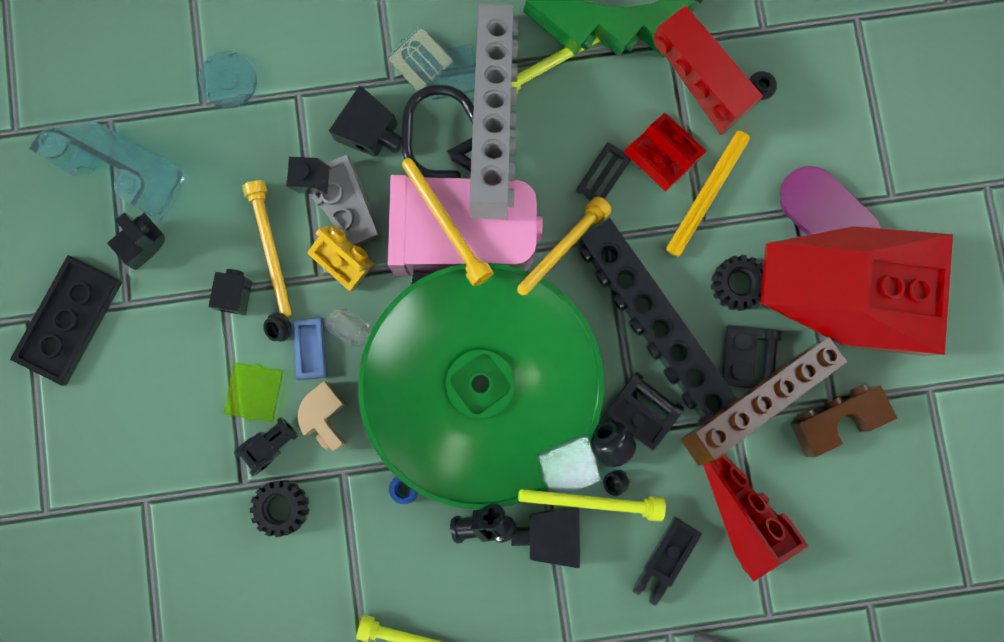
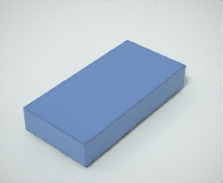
M315 318L292 321L296 380L327 378L324 319Z

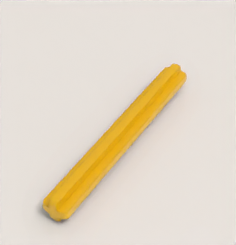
M740 130L734 134L666 247V251L675 257H679L748 144L750 140L748 134Z

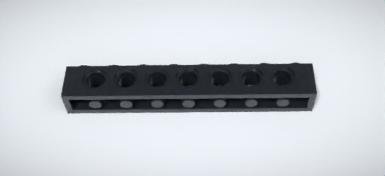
M610 218L583 235L578 243L580 246L578 251L586 263L591 261L596 268L595 276L603 287L608 285L614 294L612 300L621 312L623 310L627 312L631 318L629 324L638 336L642 334L648 342L646 348L654 360L660 359L666 368L663 370V373L672 385L677 384L683 392L680 396L685 405L690 410L695 409L701 419L698 420V423L701 425L736 400L737 396ZM605 250L612 251L615 254L616 261L613 263L603 261L601 252ZM621 274L629 275L633 282L632 286H621L618 282V276ZM637 298L646 299L649 303V311H639L635 306V300ZM654 322H661L665 325L667 330L665 336L660 337L653 332L652 326ZM672 346L682 349L684 353L682 361L678 362L671 358L670 349ZM691 370L698 372L701 377V382L697 387L692 386L688 382L687 376ZM709 395L714 396L718 400V408L714 412L708 410L705 405V400Z

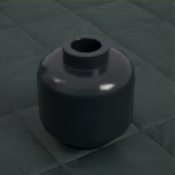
M613 421L602 423L596 428L591 444L593 450L604 464L610 467L622 466L633 457L636 452V443L626 426L620 422Z

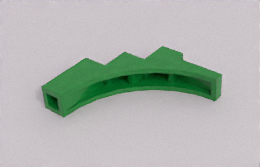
M526 0L523 12L562 45L570 49L574 55H577L582 48L587 50L598 37L600 41L619 57L625 49L631 52L640 39L664 57L665 55L656 48L653 39L658 26L685 5L693 13L694 10L691 8L695 1L701 3L703 0H659L651 4L632 7L604 6L584 0Z

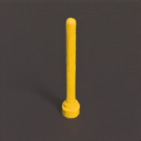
M410 158L404 159L402 167L467 265L465 268L468 272L466 277L473 287L484 283L494 274L493 270L487 262H483L481 258L477 259L414 161Z
M263 180L250 181L242 185L244 197L248 199L249 203L253 204L279 312L289 318L292 315V310L264 203L268 194L266 183Z
M594 197L586 205L585 216L518 285L517 291L520 295H527L593 223H601L611 214V206L605 199Z

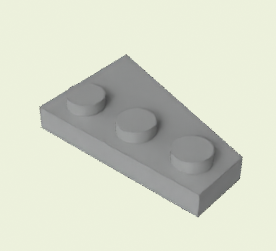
M346 154L326 163L330 166L327 195L310 194L314 202L321 207L334 226L340 228L346 234V239L353 245L359 246L381 236L351 157Z

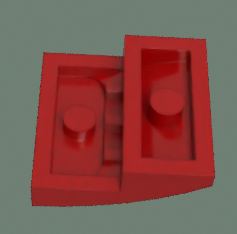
M663 113L651 123L646 131L624 151L665 192L707 152L666 113Z

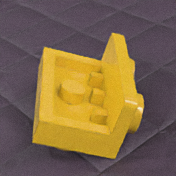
M332 225L318 228L316 234L319 237L307 254L347 290H355L374 263L368 258V254L364 249L353 245L346 239V234L340 228Z

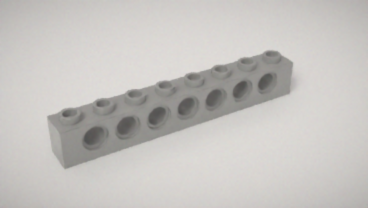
M478 5L469 200L470 218L507 220L508 207L514 208V189L508 188V181H515V162H509V155H515L516 137L510 136V130H516V112L510 111V105L516 106L517 87H511V82H517V64L512 63V58L518 57V40H512V36H518L519 18H513V5Z

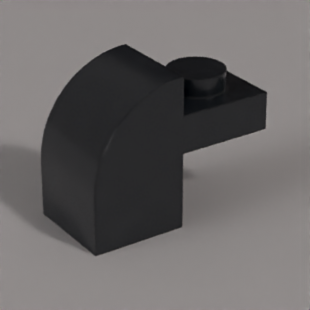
M124 212L115 220L123 230L108 241L107 244L125 265L137 270L159 251L165 241V236L145 212L135 219Z

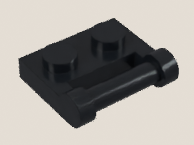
M732 325L726 326L722 377L727 384L734 387L752 388L775 372L778 341H781L782 331ZM758 339L766 340L762 380L754 379Z
M636 371L604 414L612 421L622 423L633 437L654 451L685 408L679 403L674 404L642 380L643 376ZM636 389L667 413L666 418L662 420L631 396L633 391Z

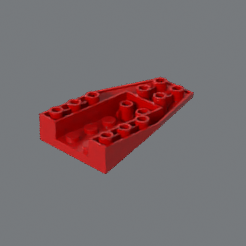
M852 226L766 243L760 304L826 338L830 337L832 341L840 345L918 356L945 355L953 234Z

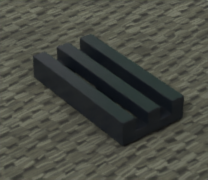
M607 142L576 189V192L585 195L590 201L594 197L606 199L631 159L622 150ZM609 151L612 152L614 155L591 190L587 189V184ZM620 157L623 159L622 163L601 195L598 196L595 193Z

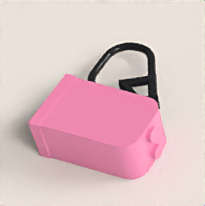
M430 85L418 90L409 98L403 111V158H410L414 161L477 259L481 258L483 262L504 264L528 270L534 260L536 241H541L543 217L537 216V199L534 190L523 181H508V188L514 189V208L508 207L507 220L470 218V179L461 178V173L457 170H431L420 165L412 151V129L414 110L427 97L444 95L454 98L462 105L472 124L474 105L466 94L452 86ZM472 138L447 150L451 161L471 172V158L465 154L472 151ZM391 175L388 266L394 276L413 275L414 271L432 274L451 266L465 264L411 179L406 175Z

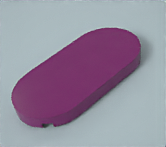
M815 166L800 167L791 172L781 184L779 192L781 208L806 235L852 226L881 228L874 215L830 173L822 168Z

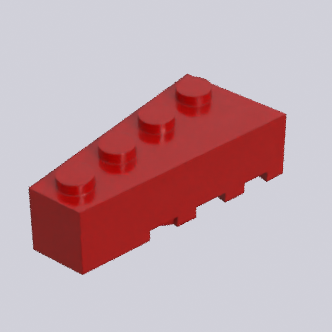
M686 5L658 26L653 36L656 48L668 59L720 135L747 115L763 97Z

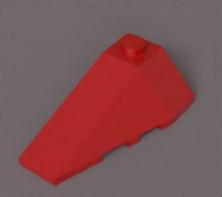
M724 453L717 459L703 464L734 554L741 563L743 570L753 582L809 547L792 521L784 513L778 515L767 504L770 499L763 492L760 494L756 493L748 485V477Z

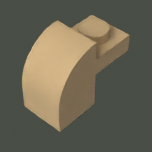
M326 381L320 383L304 397L298 410V423L304 436H311L317 431L316 439L326 451L331 449L333 452H337L347 443L329 420L347 407V404L331 384Z

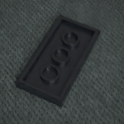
M67 255L10 360L61 386H66L118 292L122 281Z

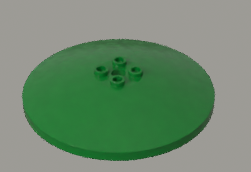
M488 263L494 274L487 281L475 287L472 286L466 277L468 272L465 268L467 265L461 264L438 270L406 288L389 304L375 323L366 342L359 368L358 397L361 417L367 435L381 460L395 476L419 494L434 501L464 509H483L489 504H498L501 507L511 506L520 503L518 493L521 489L545 491L556 484L573 468L587 449L597 428L603 406L604 370L601 354L593 332L582 313L564 293L543 278L527 295H520L517 287L531 272L498 263ZM478 375H483L488 380V386L482 392H477L472 388V380Z

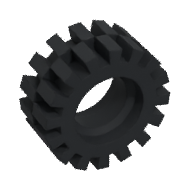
M735 255L728 260L726 259L716 268V272L711 278L713 280L711 290H715L714 298H719L721 301L719 304L729 306V310L738 309V311H743L758 304L761 300L763 270L761 268L764 265L762 263H755L756 258L754 257L748 259L747 255L739 257ZM741 272L748 276L750 289L747 293L738 294L730 288L729 278L733 273Z
M286 480L274 481L265 484L263 488H259L255 492L257 495L252 497L251 503H253V507L250 508V513H253L254 518H251L253 524L257 523V529L260 532H266L265 535L282 537L297 531L307 520L305 517L309 514V509H307L309 499L305 498L304 494L306 493L303 489L300 490L298 488V484L290 483V481ZM277 496L285 497L291 505V512L284 520L274 519L269 512L270 502Z

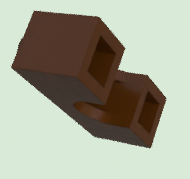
M868 383L862 384L850 390L852 395L845 399L837 396L824 402L826 408L815 412L814 408L798 414L799 420L790 425L806 457H817L843 445L837 432V426L840 419L844 416L850 417L855 422L859 432L872 431L898 419L881 385L869 387Z

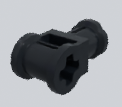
M283 417L277 419V424L266 433L259 432L249 438L234 451L236 457L240 456L251 469L250 474L256 476L281 454L279 449L290 439L295 440L298 435L293 427Z
M489 504L483 509L473 510L471 517L462 518L458 515L451 518L450 532L453 541L457 544L471 538H479L482 542L496 541L504 543L514 536L516 523L511 517L505 515V511L500 505Z

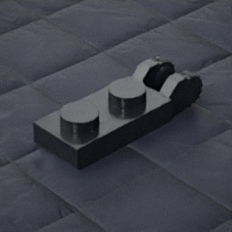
M674 516L643 567L644 571L635 583L633 592L640 595L645 590L652 575L661 581L656 585L649 598V602L656 606L668 586L671 587L702 533Z

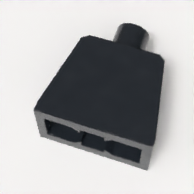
M359 85L329 129L333 139L373 157L379 154L383 146L394 153H397L402 147V137L393 132L397 126L393 113Z
M564 507L529 514V527H516V532L511 538V546H529V557L533 561L580 568L579 507Z

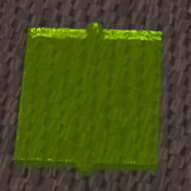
M234 363L224 414L244 417L246 421L256 419L273 422L283 371L262 368L261 364L250 366Z

